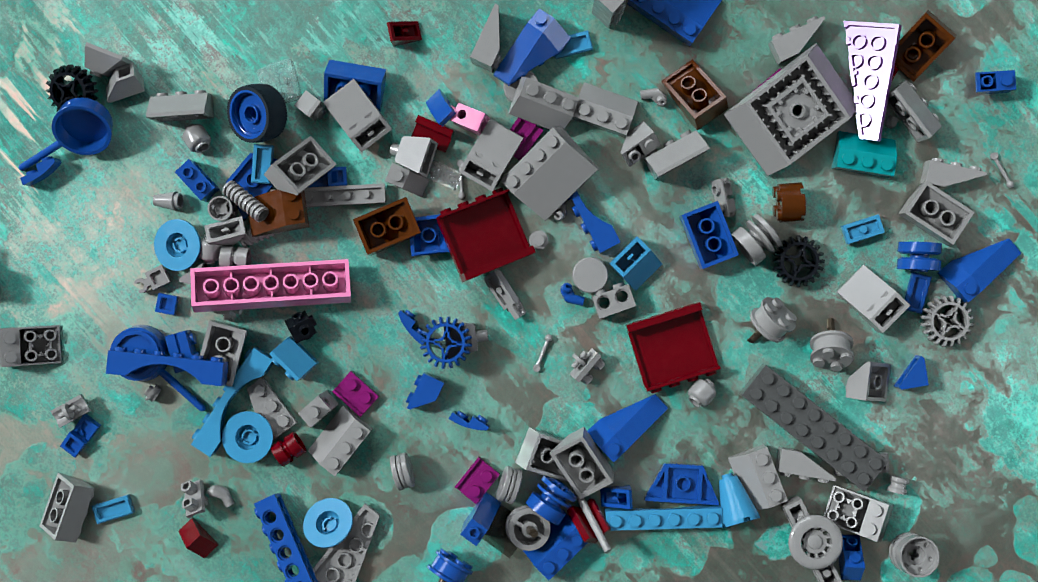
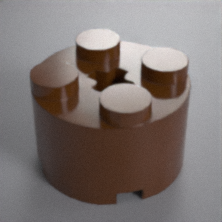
M802 182L777 184V186L772 187L773 198H776V205H773V216L780 223L804 221L802 216L806 215L805 194H801L800 189H804Z

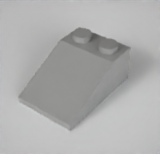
M497 4L494 5L470 56L472 64L491 73L499 67L502 61L500 54L499 5Z
M529 427L516 464L526 470L568 482L550 455V452L563 439Z

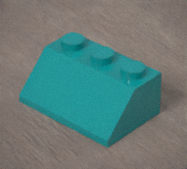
M837 132L832 169L885 178L895 175L897 163L895 140L881 138L880 142L859 139V134Z

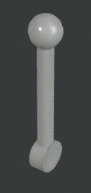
M991 153L990 159L994 160L1007 182V187L1013 188L1014 182L1010 181L999 162L998 153Z
M463 160L457 161L459 171L464 163ZM459 173L460 193L458 198L463 200L466 197L463 188V174Z
M550 334L545 336L546 341L537 364L533 366L535 372L540 371L541 361L549 342L552 341V335Z

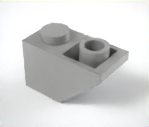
M134 63L115 68L106 87L108 103L145 91L143 77Z
M305 91L294 105L315 122L317 119L321 120L326 114L325 109L327 107L308 91Z
M643 121L627 133L620 153L627 165L631 167L661 144L654 131Z

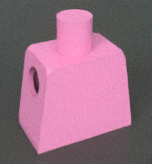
M458 103L457 107L451 105L456 112L451 121L456 126L480 136L490 118L485 113Z

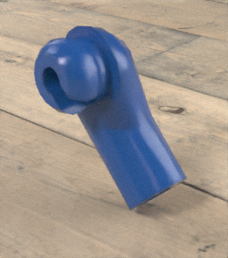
M564 283L560 288L564 300L567 303L583 306L585 297L575 295L572 285Z

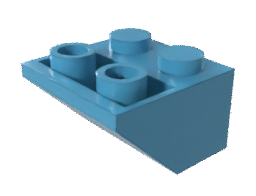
M636 236L609 265L636 291L662 263L651 249Z
M289 336L269 353L272 356L271 361L278 367L282 366L286 370V376L292 381L294 379L296 381L304 379L319 363L300 343L296 344L292 336Z

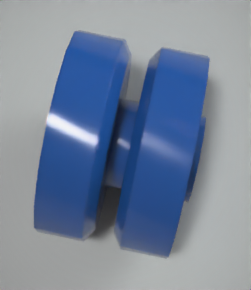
M898 242L897 252L900 254H910V257L898 258L897 269L909 270L910 272L941 271V260L929 258V255L941 254L942 243Z

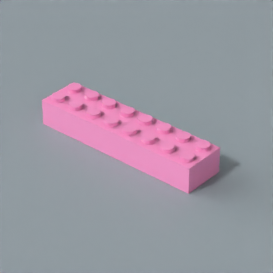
M348 259L190 268L191 306L194 313L351 303Z

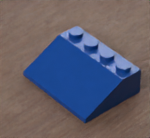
M628 0L627 5L690 47L722 0Z

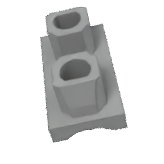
M593 348L588 353L583 351L580 356L574 353L572 357L576 360L571 365L574 369L570 375L576 381H581L588 385L593 380V376L588 373L590 369L594 367L599 371L605 366L604 361L601 359L602 356Z
M80 394L50 412L55 417L59 428L90 412L91 409L84 396Z
M199 479L195 482L189 480L182 483L181 491L185 493L182 508L186 510V517L190 519L195 514L205 512V506L209 503L208 498L204 496L203 481Z

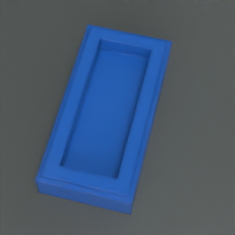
M911 272L904 298L910 304L907 311L922 314L932 277Z

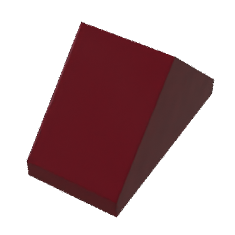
M418 21L387 22L390 41L393 47L422 40Z
M193 517L178 531L186 548L203 558H206L219 545Z

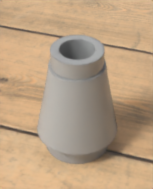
M177 191L153 196L154 206L175 211L183 206V195Z

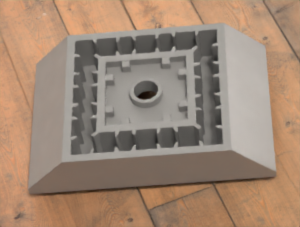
M815 43L723 115L765 174L769 176L792 164L848 121L856 111V104L851 92L820 47ZM795 105L801 107V113L798 116H795L792 111Z

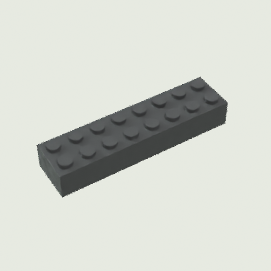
M762 364L739 393L864 492L889 462L767 365Z

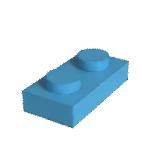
M879 214L841 226L846 244L885 233Z

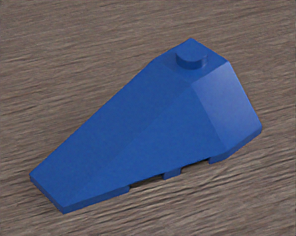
M538 9L527 22L500 63L494 76L510 86L521 79V77L526 76L533 68L543 65L547 59L560 54L570 42L571 37L555 18Z
M1008 238L976 252L951 260L937 274L956 297L961 298V302H970L1003 272L1021 252Z
M654 394L599 419L587 431L599 448L612 462H615L668 407Z

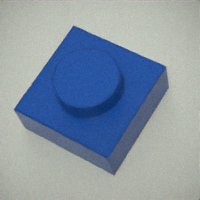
M158 293L155 312L176 315L179 296Z

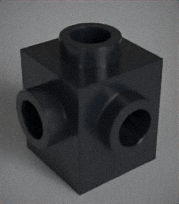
M305 310L297 312L291 318L285 320L286 326L296 344L310 339L317 333L314 327L317 325L312 315L308 316Z

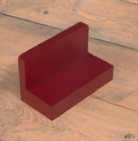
M418 115L411 137L431 138L438 143L437 150L445 153L455 133L454 130Z
M589 499L587 504L605 535L611 528L595 500ZM571 506L567 512L583 541L588 543L598 542L581 507Z

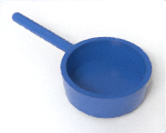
M73 98L66 101L52 120V132L57 141L21 163L19 170H27L62 146L80 155H94L102 152L108 147L112 137L113 120L111 114L102 104L89 98Z
M135 325L122 331L115 337L110 350H115V346L128 347L127 351H134L135 348L146 349V353L152 354L154 350L165 351V355H170L165 336L158 329L148 325ZM153 364L139 369L132 375H121L128 380L140 382L155 379L160 375L199 411L206 409V406L165 370L166 364Z

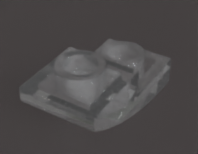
M433 160L427 179L455 191L463 174Z

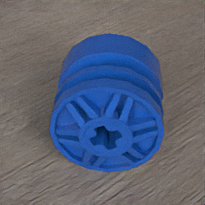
M543 475L541 480L546 485L542 483L537 484L542 494L532 492L526 504L546 520L559 525L566 515L560 507L571 508L572 505L566 499L575 502L577 497L559 480Z

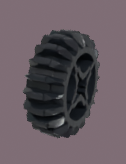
M69 64L67 66H60L53 71L54 74L48 76L50 81H47L46 84L50 88L46 89V92L50 93V96L47 99L53 100L51 106H57V112L66 101L73 98L98 99L94 95V93L99 91L94 89V85L97 82L91 81L93 75H87L88 70H81V66L74 67L73 64ZM71 76L75 79L73 81H66L64 78Z
M797 235L795 240L792 236L788 237L789 243L786 240H782L781 242L784 247L780 246L777 248L780 253L773 252V255L778 257V259L772 260V263L778 264V266L773 267V271L780 270L776 275L777 278L784 276L781 281L783 283L789 279L788 286H793L795 282L796 287H800L801 281L804 286H808V280L814 283L815 279L813 276L820 277V274L816 271H823L824 269L819 266V263H825V260H819V256L824 255L823 252L817 253L820 246L813 247L814 240L807 243L808 237L806 236L801 241L800 235ZM795 245L800 246L795 255L786 254L791 247ZM805 249H807L812 256V262L806 259ZM800 257L802 263L805 264H799L796 266V263L792 259ZM784 260L791 265V275L784 267ZM801 268H810L806 275L799 278L796 277Z

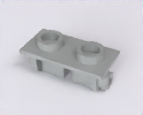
M728 178L711 181V190L715 202H719L724 218L735 216L734 198L727 199L728 195L733 194L731 181H728Z

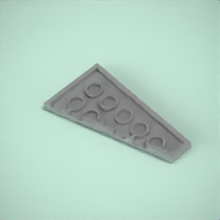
M367 503L362 506L353 518L352 529L346 539L340 544L329 548L313 568L318 582H356L381 515Z

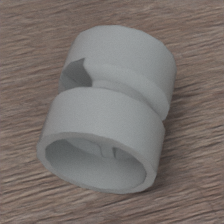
M217 196L210 200L208 213L214 220L225 221L236 218L238 207L231 199Z
M234 246L221 247L219 267L251 265L250 248L238 247L236 250Z

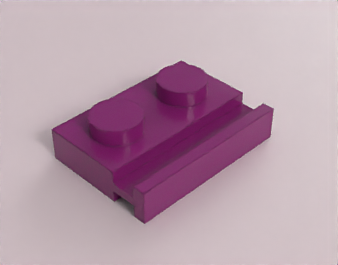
M518 118L512 125L510 130L523 137L514 157L520 161L540 137L543 130L536 124Z
M350 371L332 391L359 417L379 397L353 371Z
M478 456L455 485V488L477 504L500 473Z

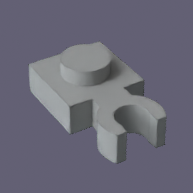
M163 265L145 272L146 279L139 278L134 281L135 284L140 282L144 284L143 289L139 290V293L147 292L150 286L153 290H156L172 282Z

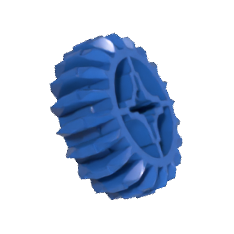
M450 316L446 318V322H444L443 317H439V324L435 319L432 320L434 327L427 324L426 328L430 331H422V334L427 337L420 339V342H426V345L421 346L420 349H427L428 351L423 356H431L428 359L429 363L435 359V367L441 362L442 369H445L446 363H449L450 369L453 368L454 361L459 366V358L463 361L466 360L463 353L470 354L466 347H472V343H467L466 341L472 339V336H465L469 329L467 328L464 331L461 329L465 325L463 322L457 326V318L454 319L453 323H450ZM445 326L444 334L441 338H431L436 329ZM451 327L460 334L462 341L454 340L451 337ZM447 335V338L451 340V343L456 344L448 345L445 353V347H443L441 342L436 341L445 340V337ZM431 344L438 345L441 348L442 358L433 352ZM451 347H461L460 352L455 357L448 358Z

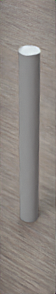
M571 486L570 488L576 495L577 501L605 554L611 552L612 549L585 498L580 499Z

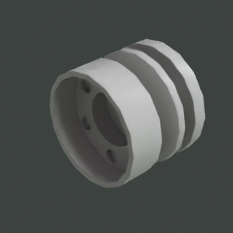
M755 214L752 217L753 222L750 220L746 221L749 231L739 227L731 235L735 245L753 265L757 266L766 258L763 251L764 248L773 253V246L779 248L782 242L774 228L761 216Z
M909 532L899 534L892 540L889 546L891 563L897 569L913 577H926L932 574L939 564L940 554L937 546L932 540L921 535Z

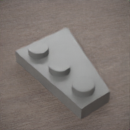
M261 377L247 388L254 411L264 416L272 427L273 441L298 422L264 377Z

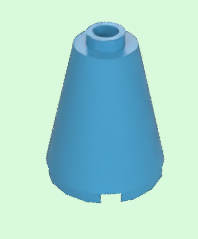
M733 473L722 475V480H719L723 528L760 518L756 507L738 476H733Z

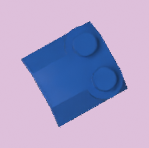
M439 215L415 217L421 233L410 238L411 256L450 252L436 220Z

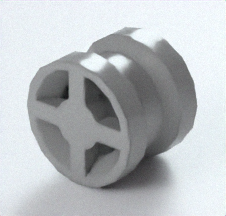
M890 475L891 483L887 491L907 495L906 485L909 484V479Z

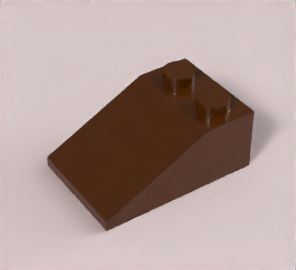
M927 10L899 40L895 66L914 82L952 43L957 35Z
M693 59L661 81L696 130H699L729 109L727 97Z
M276 189L255 196L260 203L269 209V214L261 222L255 221L249 215L252 237L310 227L304 190L300 194L295 195Z
M407 197L353 219L366 253L370 256L387 250L421 233Z

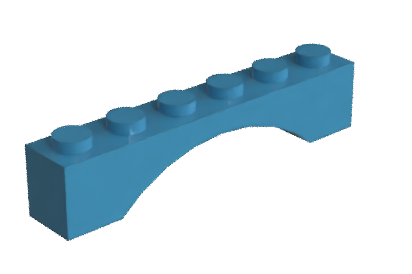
M258 347L249 349L244 356L246 360L242 366L238 365L233 386H224V394L213 403L215 408L211 414L207 413L204 417L202 428L197 429L193 434L192 446L209 457L215 455L223 443L222 433L225 416L232 399L246 384L256 378L267 375L274 364L271 361V355Z
M696 505L664 509L604 508L605 519L611 528L610 531L723 527L722 508L720 505Z

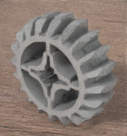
M942 295L940 299L934 298V303H927L930 309H923L927 314L926 316L921 315V319H925V323L920 325L926 327L923 333L929 334L928 340H933V343L936 345L940 343L942 347H946L947 344L949 347H953L954 342L960 345V338L967 340L965 333H972L968 327L974 326L973 323H969V320L974 319V316L968 315L972 310L971 308L965 309L967 306L966 302L961 303V298L954 300L952 295H949L948 298ZM951 306L944 314L937 313L941 307ZM958 313L960 315V323L957 321L956 318ZM942 318H948V321L952 324H947ZM934 319L938 322V332L934 326ZM951 328L957 329L953 335L944 337L945 333H948Z

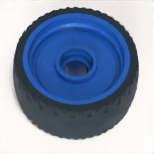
M249 84L237 88L231 94L228 100L227 118L232 131L239 139L249 143H259L272 140L283 132L287 123V108L284 98L276 88L268 84Z

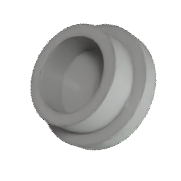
M535 231L530 235L529 243L531 246H534V249L541 250L547 246L548 237L543 231Z
M157 384L154 386L150 385L145 391L146 401L150 400L153 402L160 393L161 389L158 388Z

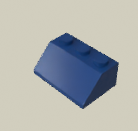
M329 60L324 72V101L354 79L381 112L386 69Z
M718 201L679 216L700 269H705L739 255Z
M566 512L559 525L549 522L550 535L542 547L533 551L523 550L533 565L548 581L588 543L583 541L571 517Z

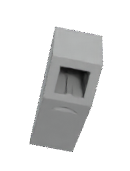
M814 16L806 21V25L800 26V24H797L789 29V33L783 35L781 32L771 37L772 41L768 45L777 64H781L798 55L824 21L825 17L818 18Z
M932 158V160L925 161L920 184L926 180L935 187L941 188L985 176L987 172L981 171L980 167L970 166L966 168L962 167V163L951 162L947 164L943 163V159Z
M784 447L778 448L775 468L780 472L781 476L791 477L794 474L799 475V478L804 480H810L811 477L818 478V482L822 483L836 481L834 476L799 450Z

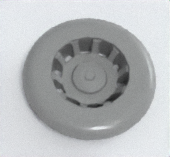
M810 515L802 518L793 526L788 540L789 550L794 560L801 566L813 570L823 569L832 565L840 556L843 547L842 533L831 519L821 515Z

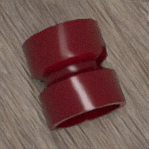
M294 431L284 437V442L278 441L270 448L275 459L283 467L291 463L293 457L298 458L307 452L303 441Z

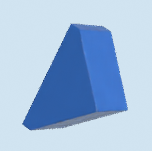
M915 355L894 384V387L903 390L928 386L925 359L922 356Z
M630 485L610 486L600 489L601 507L633 509Z

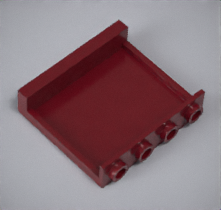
M503 188L492 191L493 195L486 197L483 194L476 197L475 202L470 204L468 201L457 205V209H444L440 211L441 215L436 218L462 283L536 253L534 246H529L509 198V189L503 190Z
M700 302L625 325L647 392L656 393L662 391L661 387L669 385V388L680 385V381L686 379L688 382L699 379V375L711 376L717 373L716 370L721 369L714 353Z

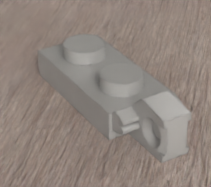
M499 268L484 277V281L503 310L506 309L510 312L515 320L526 314L521 301H519V298Z

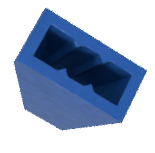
M486 491L464 521L460 535L477 546L488 531L501 502Z

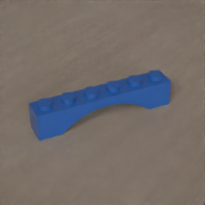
M576 191L568 200L571 199L574 204L571 208L575 216H580L583 223L580 225L585 234L589 233L592 239L589 242L594 252L598 250L601 253L620 243L613 226L593 215L580 199L578 191Z
M115 346V350H108L106 374L126 376L132 375L139 369L149 365L166 364L187 371L201 384L224 386L227 384L229 362L223 361L222 357H211V360L204 359L203 355H192V358L184 357V353H173L171 356L165 355V351L154 350L152 354L146 353V349L135 348L134 351H127L128 347Z

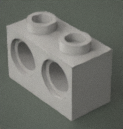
M621 282L612 285V290L606 291L604 288L594 292L595 296L591 298L599 319L636 306L629 284L624 285ZM619 291H625L627 294V299L624 302H620L617 299ZM602 297H606L609 300L607 308L599 306V300Z

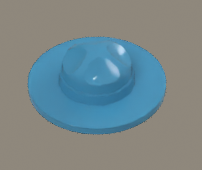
M173 219L165 222L158 229L154 239L155 254L159 262L170 270L182 271L190 268L197 261L201 252V239L198 231L191 223L185 220Z
M246 411L234 415L228 420L223 429L222 442L224 449L232 459L241 463H253L261 460L268 454L273 444V430L270 423L264 416L256 412Z
M336 498L318 501L308 510L304 518L303 531L305 537L312 545L319 548H331L340 544L346 539L352 529L353 515L351 509L345 502Z

